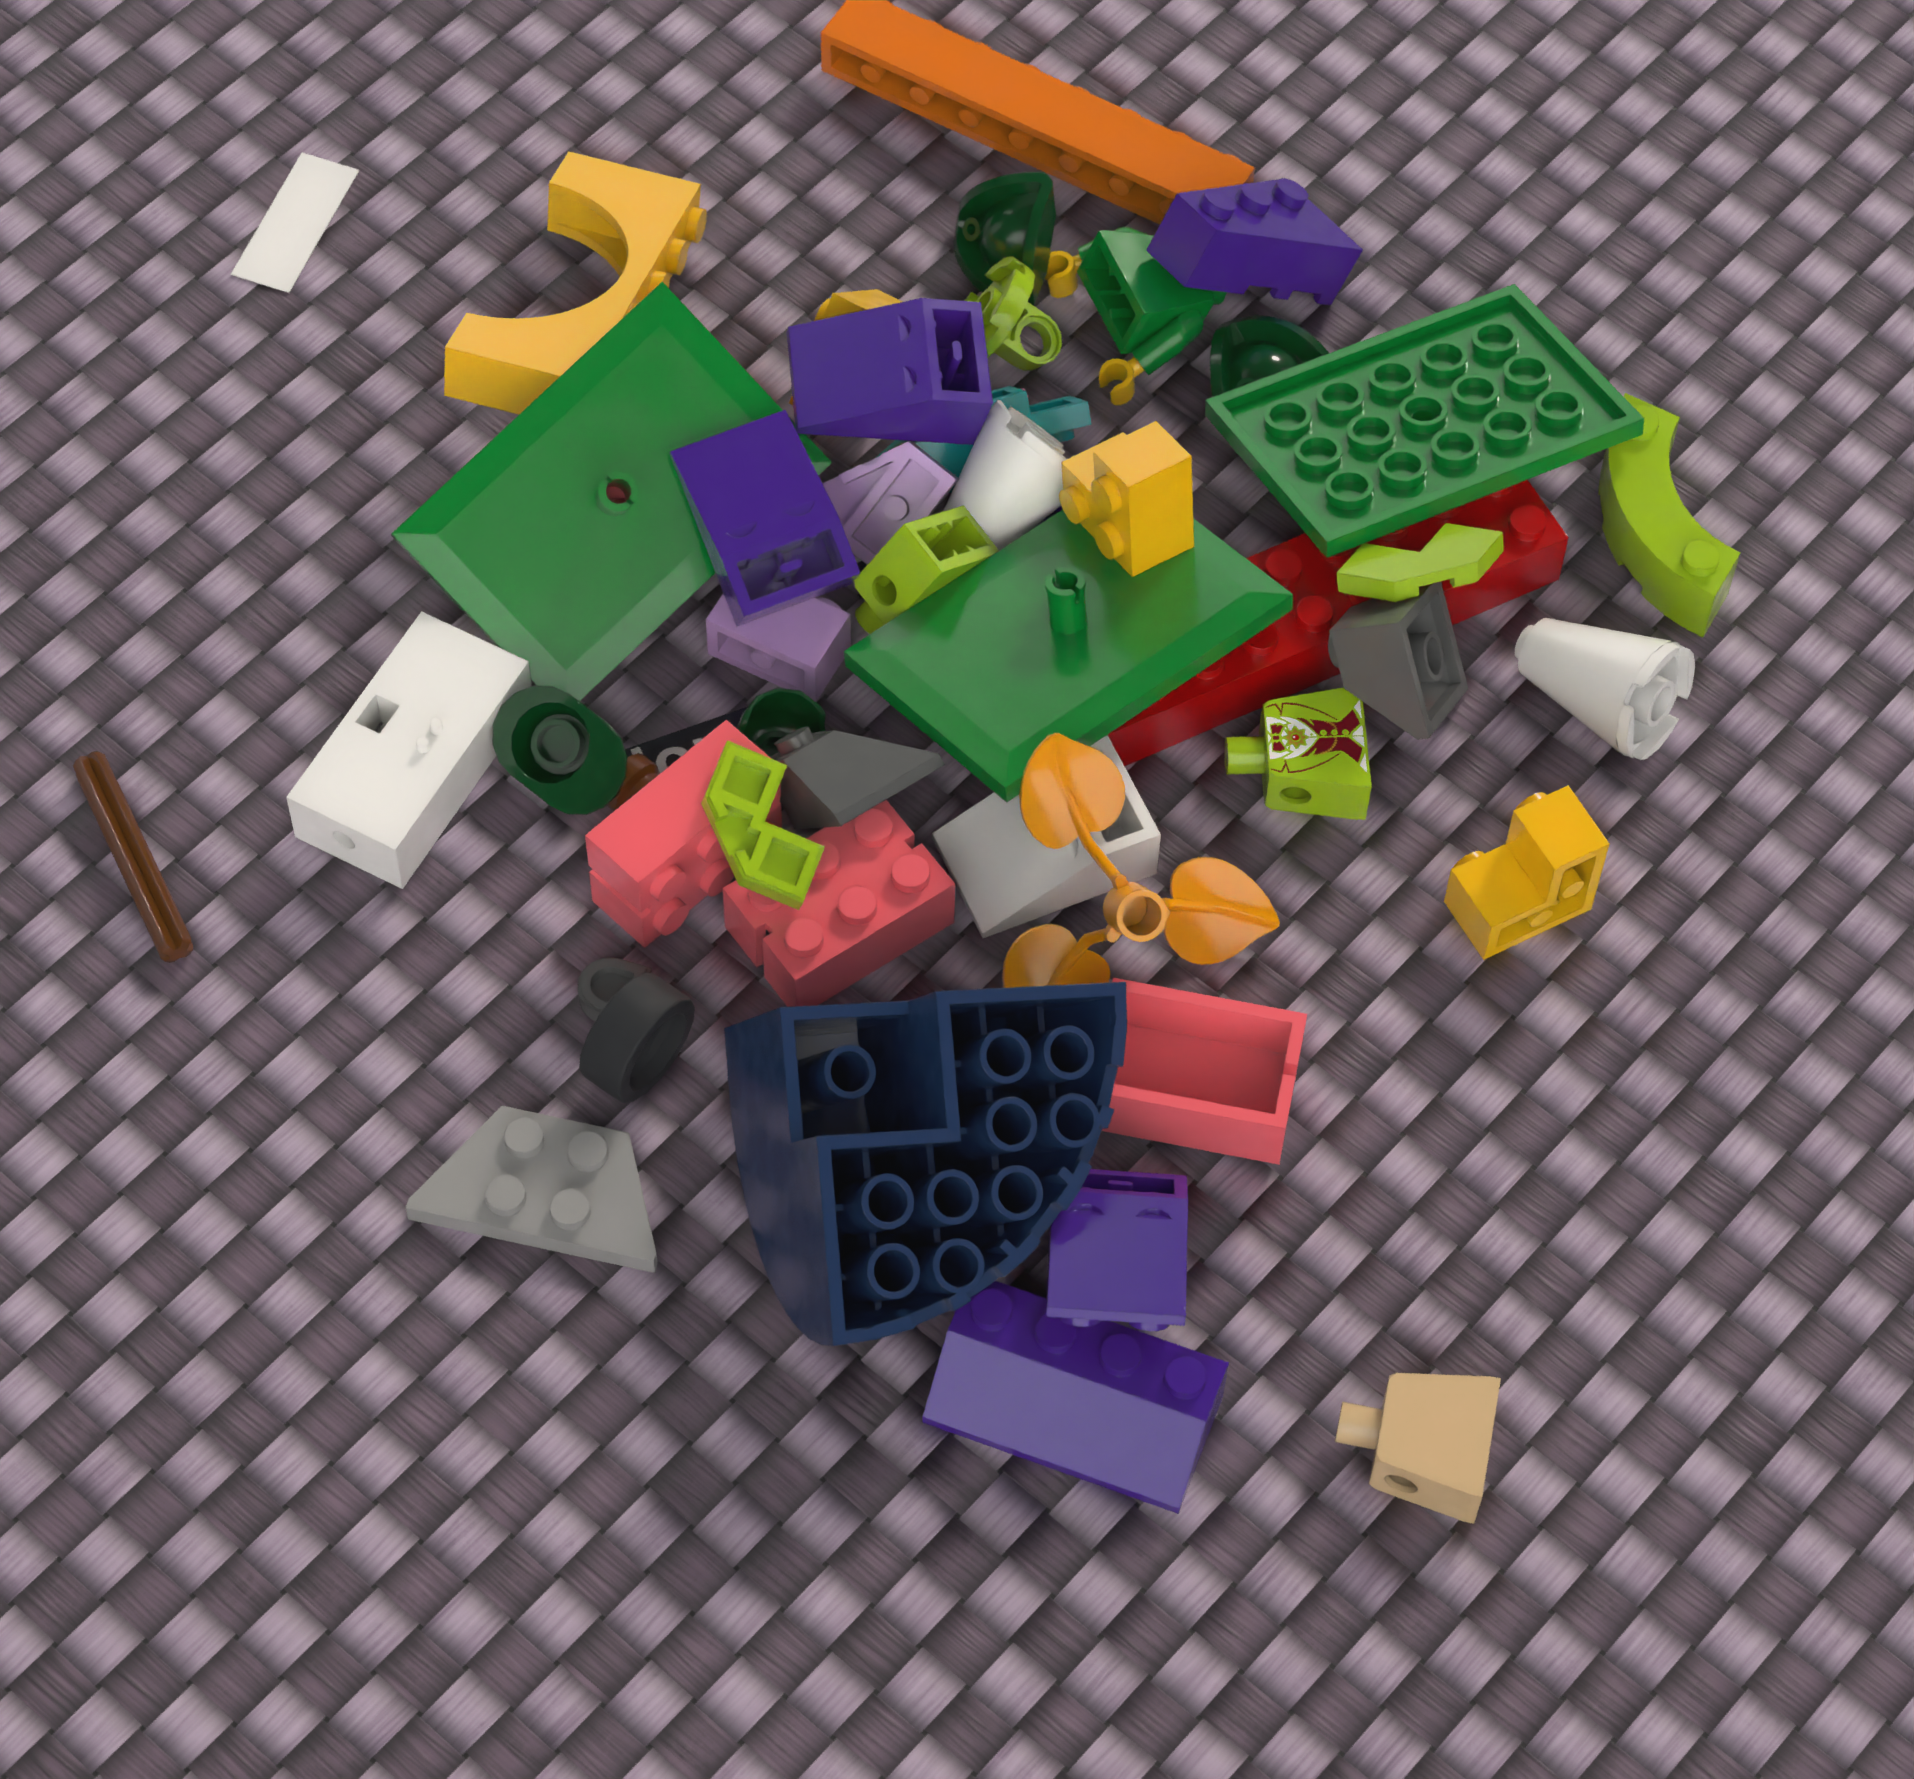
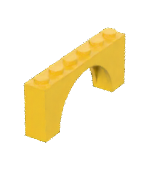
M568 152L549 182L547 231L564 235L588 246L607 260L619 275V279L608 291L593 301L558 314L534 318H496L466 313L445 346L444 396L518 415L524 411L662 281L669 288L672 275H681L686 264L690 244L692 242L699 243L705 230L707 211L706 209L699 208L701 184Z

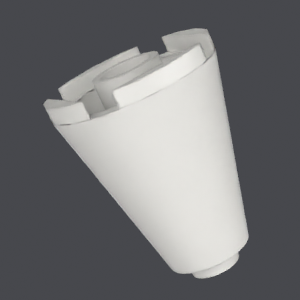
M997 400L989 411L944 511L964 505L995 546L1001 550L1035 528L1061 506L1059 500V493L1063 490L1061 462L1067 460L1063 456L1065 453L1062 449L1064 445L1013 407L1007 410L1003 402Z
M1543 618L1535 625L1527 626L1520 634L1515 646L1518 669L1524 677L1620 754L1631 758L1635 757L1639 760L1650 757L1671 734L1679 718L1669 714L1676 697L1679 696L1688 700L1692 689L1695 672L1694 653L1676 641Z

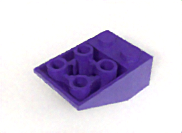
M919 298L793 325L787 329L795 430L797 434L974 445L993 405L981 302Z
M786 410L669 452L736 627L850 585L861 574L840 518Z
M1090 1170L1079 1193L1068 1209L1060 1211L1049 1227L1046 1317H1058L1066 1324L1079 1327L1094 1326L1099 1324L1101 1320L1128 1322L1132 1327L1144 1331H1161L1167 1329L1169 1325L1185 1326L1188 1234L1187 1175Z

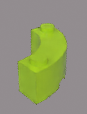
M1625 393L1624 398L1644 417L1643 435L1607 448L1605 451L1598 487L1604 519L1602 529L1618 566L1624 564L1631 575L1643 587L1641 595L1662 614L1703 638L1728 596L1741 552L1725 545L1706 531L1691 516L1675 489L1669 466V457L1680 417Z

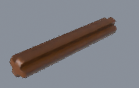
M93 751L87 756L78 757L73 764L76 778L160 958L165 962L171 963L179 958L187 957L191 954L194 947L191 942V936L105 754Z

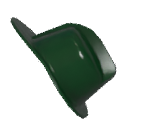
M531 686L514 693L500 707L493 723L492 739L498 761L513 778L548 805L569 815H588L605 808L619 794L627 773V754L622 738L609 723L579 700L553 686Z

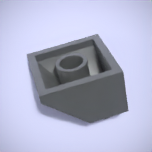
M1441 582L1420 586L1418 597L1398 602L1372 598L1354 605L1346 611L1329 631L1328 650L1333 665L1340 669L1344 688L1417 740L1430 738L1468 690Z
M808 726L791 732L775 742L778 753L770 757L787 765L780 782V802L794 829L842 826L945 765L939 753L836 730L811 733Z

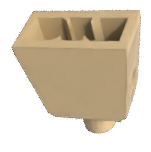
M1395 1373L1389 1375L1382 1409L1342 1401L1335 1442L1375 1450L1369 1484L1374 1489L1463 1522L1474 1524L1483 1496L1501 1378Z

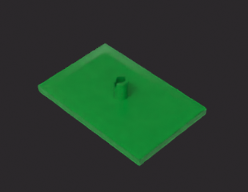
M662 281L406 519L391 536L495 646L529 661L531 683L534 686H553L581 701L716 573L669 452L783 410ZM790 418V420H791V422H792V424H793V426H794V428H795V422ZM798 434L819 476L832 462L806 434ZM611 486L620 488L625 494V502L617 504L610 501L606 494V488Z
M1515 284L1205 400V416L1326 558L1643 435L1644 417Z
M1061 510L843 651L845 666L1007 803L1019 795L1023 772L1034 750L1048 735L1060 733L1082 744L1093 745L1292 611L1293 594L1194 518V547L1131 577L1115 559L1109 560L1101 553L1094 537L1080 523H1072L1064 511Z

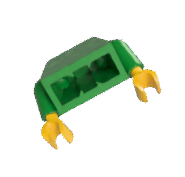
M1120 227L1113 231L1099 230L1095 239L1078 247L1079 254L1073 257L1065 251H1052L1045 277L1048 280L1050 295L1055 298H1065L1076 291L1078 287V273L1120 353H1132L1134 355L1129 361L1110 359L1101 366L1099 372L1100 388L1107 386L1114 380L1123 381L1110 392L1113 405H1122L1132 399L1135 393L1134 378L1144 371L1149 376L1195 340L1202 332L1204 327L1203 321L1212 306L1221 304L1227 293L1184 287L1146 251L1154 235H1147L1130 227Z

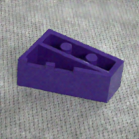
M1281 178L1177 193L1146 251L1184 287L1245 294L1248 286L1252 285L1271 288L1269 293L1276 299L1288 300L1293 291L1312 293L1314 295L1313 299L1317 304L1332 305L1363 249L1308 199V193L1301 185L1292 180Z

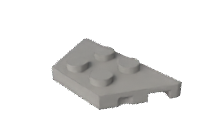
M501 1106L408 1199L406 1205L408 1220L655 1273L658 1265L630 1135L624 1131Z

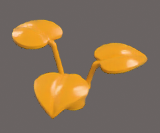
M1060 733L1048 735L1034 750L1023 772L1019 793L1020 811L1026 828L1036 840L1052 849L1065 847L1079 837L1085 850L1111 880L1113 888L1108 892L1103 903V914L1108 923L1106 928L1086 933L1078 942L1069 930L1055 924L1040 925L1021 934L1012 943L1006 954L1002 973L1003 988L1109 983L1111 972L1108 963L1103 957L1088 950V948L1095 943L1106 940L1116 942L1121 934L1136 942H1146L1154 939L1163 931L1167 943L1181 958L1200 965L1215 964L1235 956L1258 938L1279 927L1280 921L1273 905L1258 884L1236 866L1218 858L1198 857L1181 863L1171 875V898H1161L1155 892L1138 883L1128 882L1126 876L1118 871L1090 834V832L1109 828L1118 819L1125 801V784L1117 766L1099 750L1074 741Z

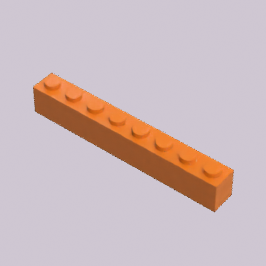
M846 0L821 32V71L1159 225L1177 193L1253 183L1255 167L1242 162L1239 158L1230 154H1224L1197 142L1182 132L1173 131L1159 125L1131 109H1124L1091 94L1082 87L1073 86L1042 72L1033 65L1021 63L992 50L984 43L972 41L943 28L935 21L923 19L894 6L888 0Z

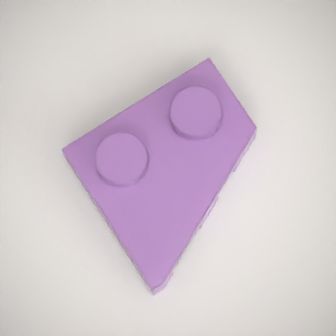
M908 441L822 484L840 518L853 554L868 564L903 524L932 515L959 478L915 443Z

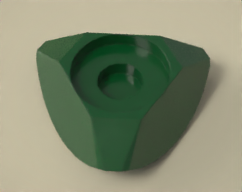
M1021 172L995 177L975 186L962 198L955 226V257L967 279L982 293L994 282L986 277L985 274L1003 258L1013 256L1029 267L1035 274L1033 290L1028 300L1030 304L1035 305L1048 270L1056 219L1053 180L1047 173Z
M1255 315L1230 320L1221 324L1216 329L1211 343L1210 381L1212 397L1329 354V352L1306 330L1277 317Z

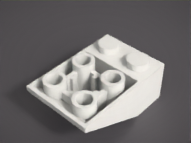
M1106 735L1090 747L1102 752L1117 766L1125 784V801L1118 819L1109 828L1090 832V834L1118 871L1126 876L1127 881L1137 882L1157 874L1161 834L1111 740ZM994 792L932 833V839L982 938L1102 895L1113 888L1111 880L1085 850L1079 837L1069 845L1058 849L1048 848L1036 840L1028 831L1022 819L1019 795L1006 803Z

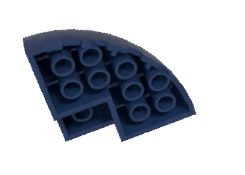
M1126 982L935 991L909 1001L779 1007L724 1028L732 1127L742 1190L750 1224L761 1260L775 1294L789 1318L805 1336L820 1345L837 1346L877 1340L914 1329L916 1325L947 1311H955L971 1301L970 1298L988 1287L997 1278L1008 1275L1041 1243L1039 1238L1050 1227L1059 1212L1066 1211L1079 1193L1092 1168V1165L1088 1163L1094 1153L1101 1130L1107 1129L1110 1124L1114 1109L1109 1108L1117 1068L1124 1065L1127 1033Z

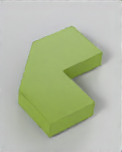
M1445 523L1421 552L1364 543L1338 570V592L1398 602L1418 597L1419 587L1449 579L1450 584L1454 588L1479 581L1504 551L1503 532Z
M727 740L701 805L738 885L799 910L805 900L825 846L765 822L787 765Z

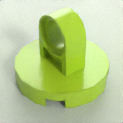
M1013 256L1003 258L985 274L986 277L994 282L980 296L971 291L965 301L981 302L987 357L989 358L992 353H995L1016 368L1023 371L1034 370L1053 361L1058 356L1062 346L1061 332L1057 324L1048 315L1028 302L1034 286L1035 274ZM1024 327H1031L1040 334L1043 340V350L1039 357L1029 355L1024 350L1020 339L1021 331Z

